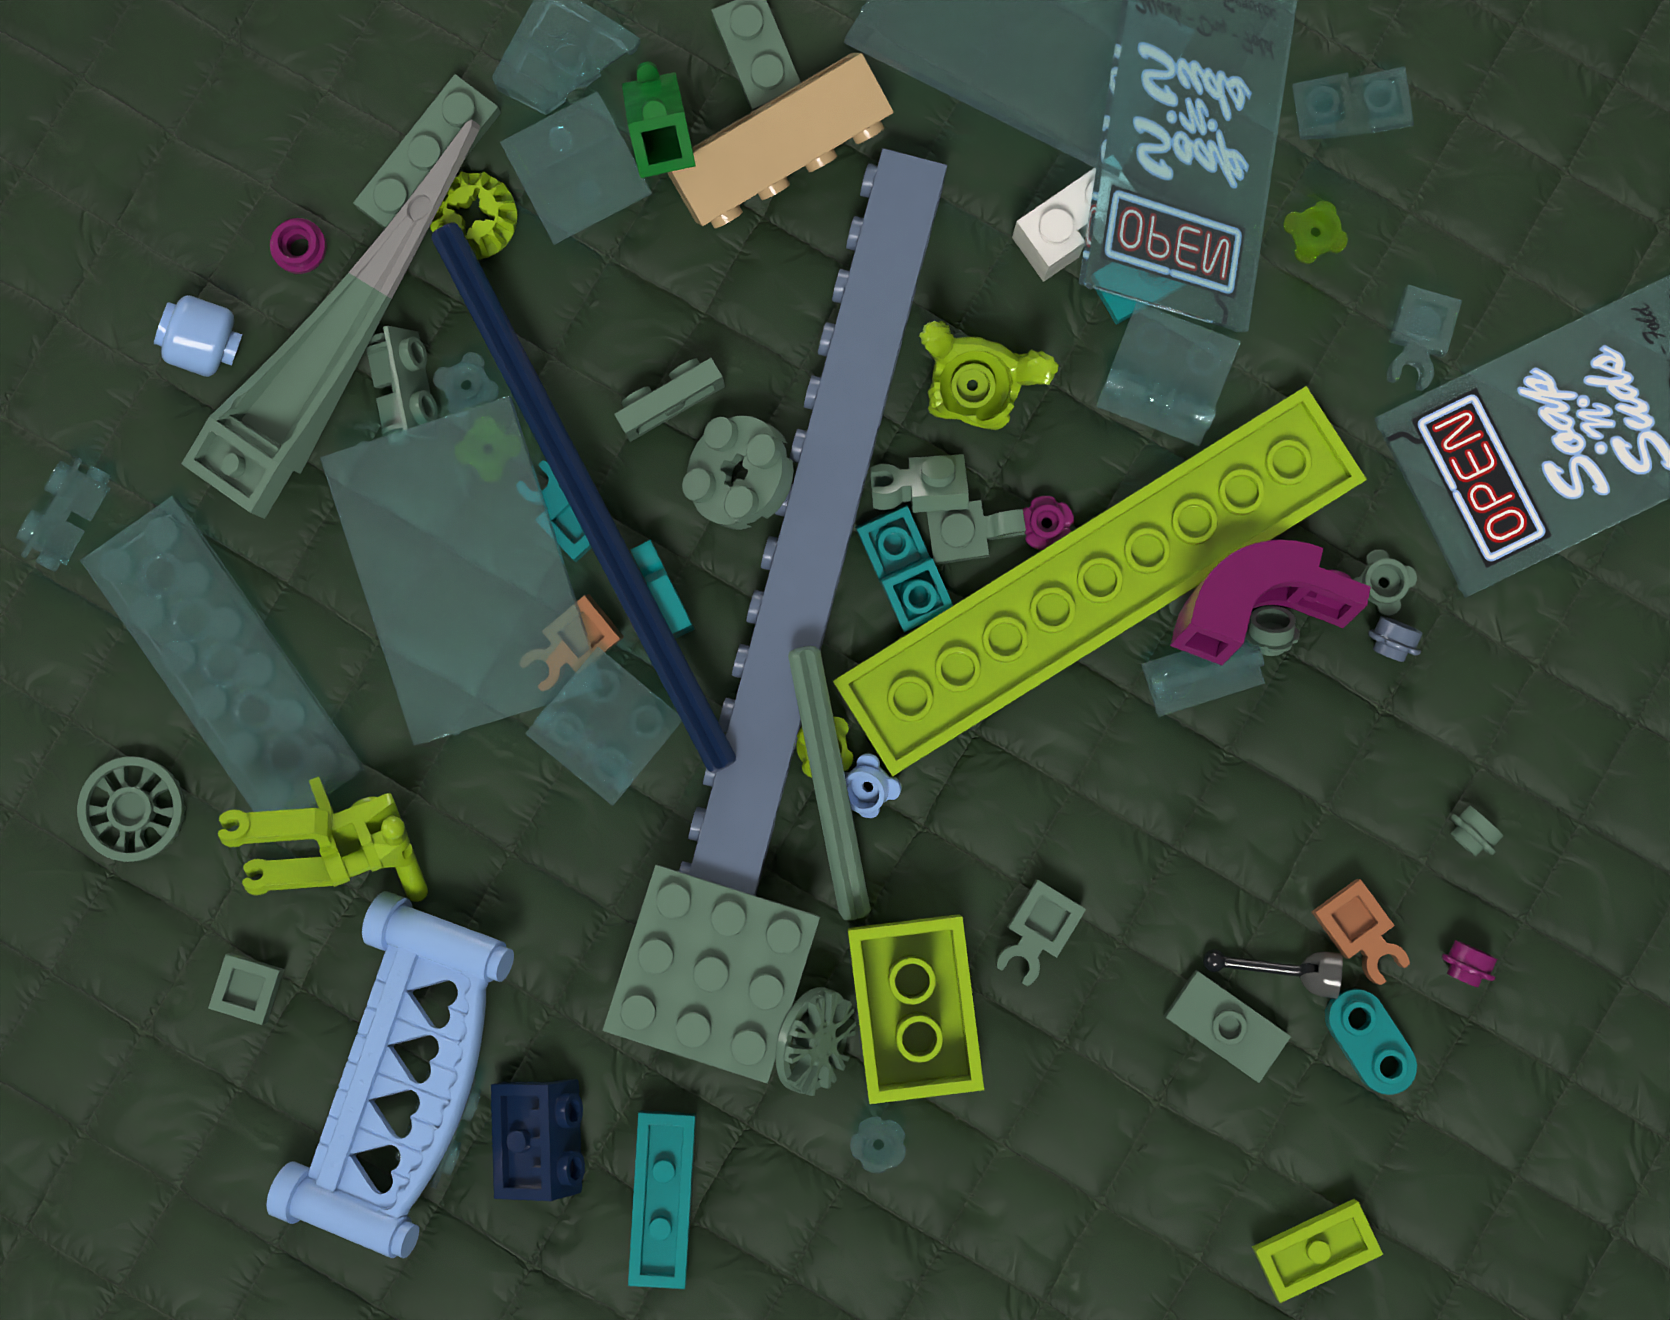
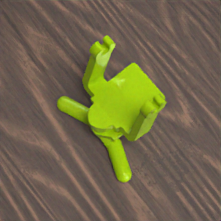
M318 776L308 781L319 809L304 808L248 813L240 810H229L219 816V821L224 829L219 830L218 837L222 844L228 847H239L243 844L306 839L317 840L320 846L322 857L268 861L253 859L245 863L243 869L247 877L250 878L243 879L242 884L249 894L262 895L270 890L336 887L349 882L351 877L369 870L374 872L382 868L395 867L409 900L420 902L427 896L428 888L412 845L409 843L410 840L405 824L400 818L395 801L390 793L379 797L360 799L350 808L334 814L321 779ZM235 825L239 826L235 831L226 830ZM257 874H263L258 880L251 879Z

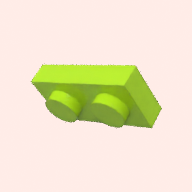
M1355 1199L1252 1246L1272 1292L1279 1303L1383 1255L1359 1202Z

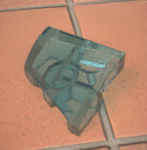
M533 0L497 66L492 79L498 91L547 115L566 102L568 94L577 87H587L601 77L600 71L625 53L629 55L635 53L641 41L639 37L580 0Z

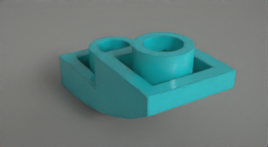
M906 504L855 526L903 632L930 621L953 606L934 560L929 556Z

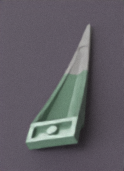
M472 119L464 124L408 201L349 273L286 342L209 416L181 463L183 466L248 512L263 519L266 518L293 471L301 474L469 152L479 132V124Z

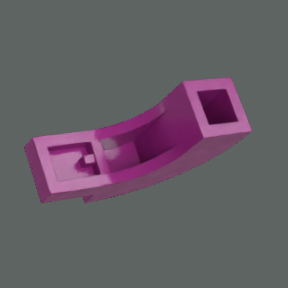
M1269 540L1254 543L1231 553L1223 559L1193 591L1179 613L1170 646L1223 666L1244 644L1252 609L1264 605L1285 606L1344 628L1367 606L1371 587L1352 580L1344 572L1326 570L1319 567L1323 552L1322 547L1293 540Z

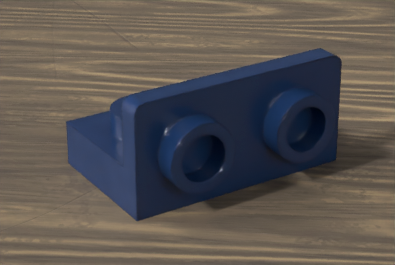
M565 1079L555 1082H499L491 1084L494 1199L554 1201L581 1193L585 1161L581 1154L580 1122L583 1117V1103L579 1096V1081L577 1079Z

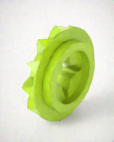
M461 171L454 178L430 228L434 232L448 223L455 222L462 229L464 235H466L465 220L452 209L459 210L460 207L464 209L470 208L472 201H476L478 195L480 200L479 208L490 219H494V221L488 219L484 221L475 220L465 237L477 260L488 258L501 251L509 243L517 225L515 200L504 183L487 173H465Z

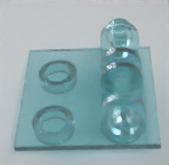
M1136 302L1096 407L1200 446L1206 429L1210 428L1217 410L1215 406L1241 342Z
M597 647L549 705L547 704L533 721V725L525 734L613 806L682 720L678 713Z

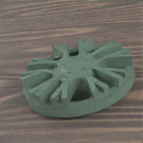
M122 757L103 764L89 776L79 795L77 817L83 836L97 852L113 860L137 862L158 855L174 843V839L181 832L182 822L185 821L186 806L184 805L179 781L162 765L141 757ZM127 766L144 767L141 781L133 787L128 781ZM112 771L123 787L117 791L106 776ZM157 774L162 780L149 793L145 788ZM96 786L108 792L110 798L107 806L90 805V799ZM169 790L173 807L160 808L156 800L161 793ZM107 813L108 822L95 826L91 825L90 817ZM156 813L172 818L169 827L153 821ZM111 827L119 829L120 837L113 849L100 840ZM148 827L154 828L162 837L150 848L144 838L145 830ZM129 832H135V853H128Z
M825 987L813 988L803 994L787 1014L776 1048L777 1073L780 1081L786 1088L797 1093L815 1096V1091L818 1088L829 1089L831 1082L835 1083L837 1081L834 1073L835 1069L843 1071L846 1067L843 1061L848 1062L850 1057L844 1055L843 1052L847 1037L856 1035V1030H853L856 1026V1021L849 1019L854 1013V1008L851 1007L852 1003L843 999L840 993ZM808 1009L809 1017L801 1022V1017ZM796 1061H798L793 1071L791 1072L790 1063L793 1064Z

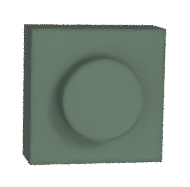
M225 954L208 1009L259 1025L267 1024L285 969L237 954Z

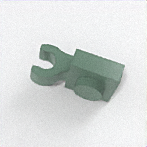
M981 500L970 501L969 509L927 512L935 565L989 557L988 540L1024 536L1026 532L1023 509L984 516Z

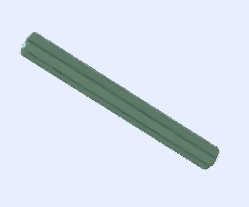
M803 646L791 650L788 658L838 911L844 920H855L869 915L871 908L821 651L816 646Z

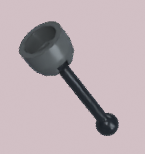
M1212 949L1205 953L1203 964L1211 972H1218L1224 967L1296 976L1300 978L1303 986L1310 993L1320 997L1337 999L1341 986L1343 957L1341 953L1317 952L1306 957L1301 965L1227 957L1221 951Z

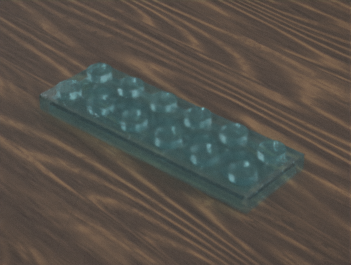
M171 496L80 560L254 812L311 808L317 802L308 780L319 776L328 796L365 769L177 498Z

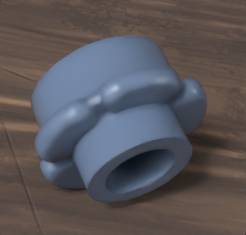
M1380 616L1375 630L1368 631V635L1376 640L1373 650L1386 657L1404 662L1408 653L1412 655H1419L1421 653L1417 646L1423 633L1407 624Z

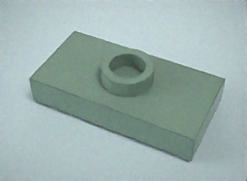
M1197 970L1193 972L1164 1014L1165 1018L1258 1083L1261 1082L1291 1038L1286 1032Z

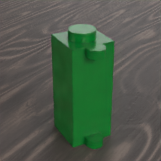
M649 61L642 62L636 70L637 80L622 83L627 125L640 178L695 167L696 164L676 72L659 75L658 68L654 63Z

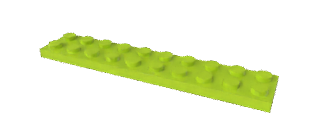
M1307 386L833 680V683L893 777L1200 585L1208 574L1231 553L1254 543L1272 540L1367 479Z

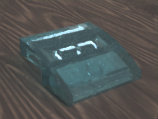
M598 91L500 141L554 245L652 194L644 178H640L637 164Z

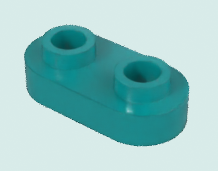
M1357 988L1341 990L1337 999L1331 998L1325 1010L1326 1026L1361 1081L1368 1088L1381 1094L1393 1095L1406 1090L1414 1081L1417 1073L1416 1057L1379 999L1370 992ZM1361 1007L1366 1013V1022L1362 1027L1354 1029L1349 1023V1014L1353 1009ZM1387 1056H1394L1398 1064L1396 1072L1391 1076H1384L1380 1071L1381 1061Z

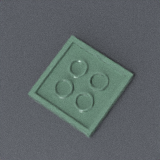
M655 865L602 1031L768 1084L776 1059L779 1034L784 1020L792 1008L820 916L664 866Z

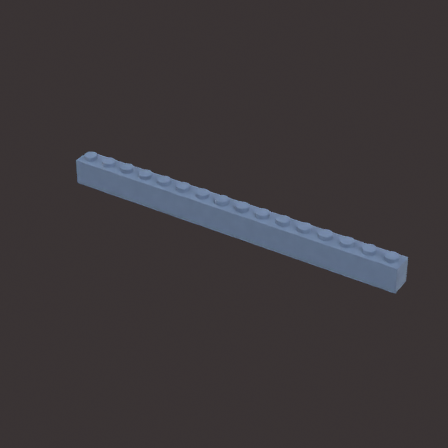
M882 148L878 165L870 163L867 165L860 196L869 198L864 218L854 216L849 231L846 249L854 250L855 253L850 271L840 269L837 276L832 301L840 303L841 306L836 324L826 322L822 332L818 355L826 356L827 358L822 377L812 375L808 385L804 408L813 410L808 430L797 429L793 441L790 459L798 463V467L790 491L782 506L775 513L784 517L779 538L768 537L761 562L762 569L770 570L764 592L754 590L746 622L756 624L750 646L740 643L734 662L732 676L741 678L736 700L725 699L719 719V724L723 732L727 733L726 738L736 755V761L715 773L708 771L706 768L703 785L712 787L707 809L696 807L688 837L690 840L697 841L692 863L682 861L679 872L755 896L757 894L794 754L798 731L801 727L788 655L791 650L803 646H816L820 651L822 648L945 183L946 164Z

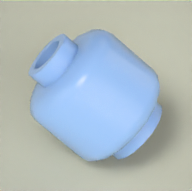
M187 295L182 297L177 304L167 303L156 332L154 344L162 347L161 356L166 363L209 377L217 372L221 362L232 366L243 334L232 331L234 315L229 309Z

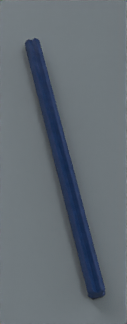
M455 222L438 228L432 233L431 239L705 767L712 773L723 770L736 761V755L462 229Z

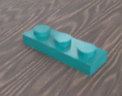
M640 1110L638 1113L628 1286L686 1288L697 1113Z

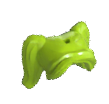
M943 321L928 322L924 325L923 332L919 335L921 343L935 360L932 384L927 393L930 400L928 411L938 418L962 420L964 423L984 429H1001L1010 421L1009 414L1014 408V402L1022 385H1050L1055 373L1058 372L1059 364L1055 362L1054 357L1043 351L1037 352L1031 349L1028 353L1017 354L1012 353L1000 343L988 341L981 337L954 338L950 332L949 325H946ZM970 380L977 382V388L973 391L967 388V383Z

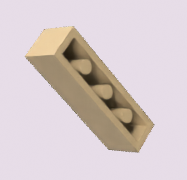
M850 53L692 147L696 166L668 172V175L695 222L701 226L711 222L714 229L741 215L743 211L739 205L756 194L759 195L761 200H766L790 185L787 176L804 166H806L808 172H813L837 157L834 148L853 138L856 144H860L885 129L881 120L893 114L894 111L863 54Z

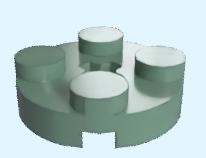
M720 416L712 419L705 427L703 436L699 439L691 454L687 474L682 483L685 497L693 501L697 511L706 519L729 529L742 530L752 527L747 524L755 522L761 516L768 519L784 503L793 481V460L787 458L786 448L783 442L786 444L787 442L784 436L773 426L751 416H735L729 419ZM743 460L742 466L748 470L747 476L744 480L736 479L732 483L733 469Z

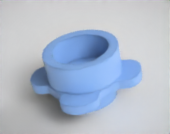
M862 754L857 759V766L850 772H844L851 809L862 817H876L883 803L887 800L897 799L901 793L902 786L900 781L896 777H889L880 767L878 757L873 754ZM864 782H870L873 785V789L867 790L864 787Z

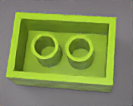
M958 914L848 928L869 1104L984 1090L963 917Z

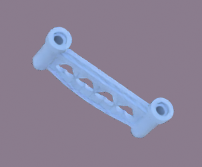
M384 891L373 900L367 910L362 926V938L365 944L383 950L385 954L344 1068L339 1088L336 1091L329 1116L321 1134L320 1142L310 1168L292 1161L279 1171L270 1187L266 1207L269 1215L287 1223L295 1224L302 1220L387 1257L395 1258L399 1256L406 1258L413 1251L419 1237V1226L413 1224L411 1218L408 1217L410 1209L427 1186L445 1155L459 1125L471 1091L483 1036L488 983L493 980L502 982L508 976L513 965L514 952L512 949L507 948L503 941L412 908L409 899ZM450 980L456 985L458 996L455 1002L448 1006L450 1012L449 1022L443 1028H437L413 995V991ZM431 1035L438 1041L439 1051L436 1057L429 1061L431 1066L430 1077L424 1083H419L414 1079L394 1049V1046L398 1043ZM413 1090L419 1096L420 1106L417 1112L410 1116L412 1122L411 1132L405 1138H401L396 1135L375 1103V1100ZM393 1145L399 1150L401 1160L398 1167L391 1171L393 1177L392 1187L388 1192L382 1193L376 1188L356 1155L357 1153Z

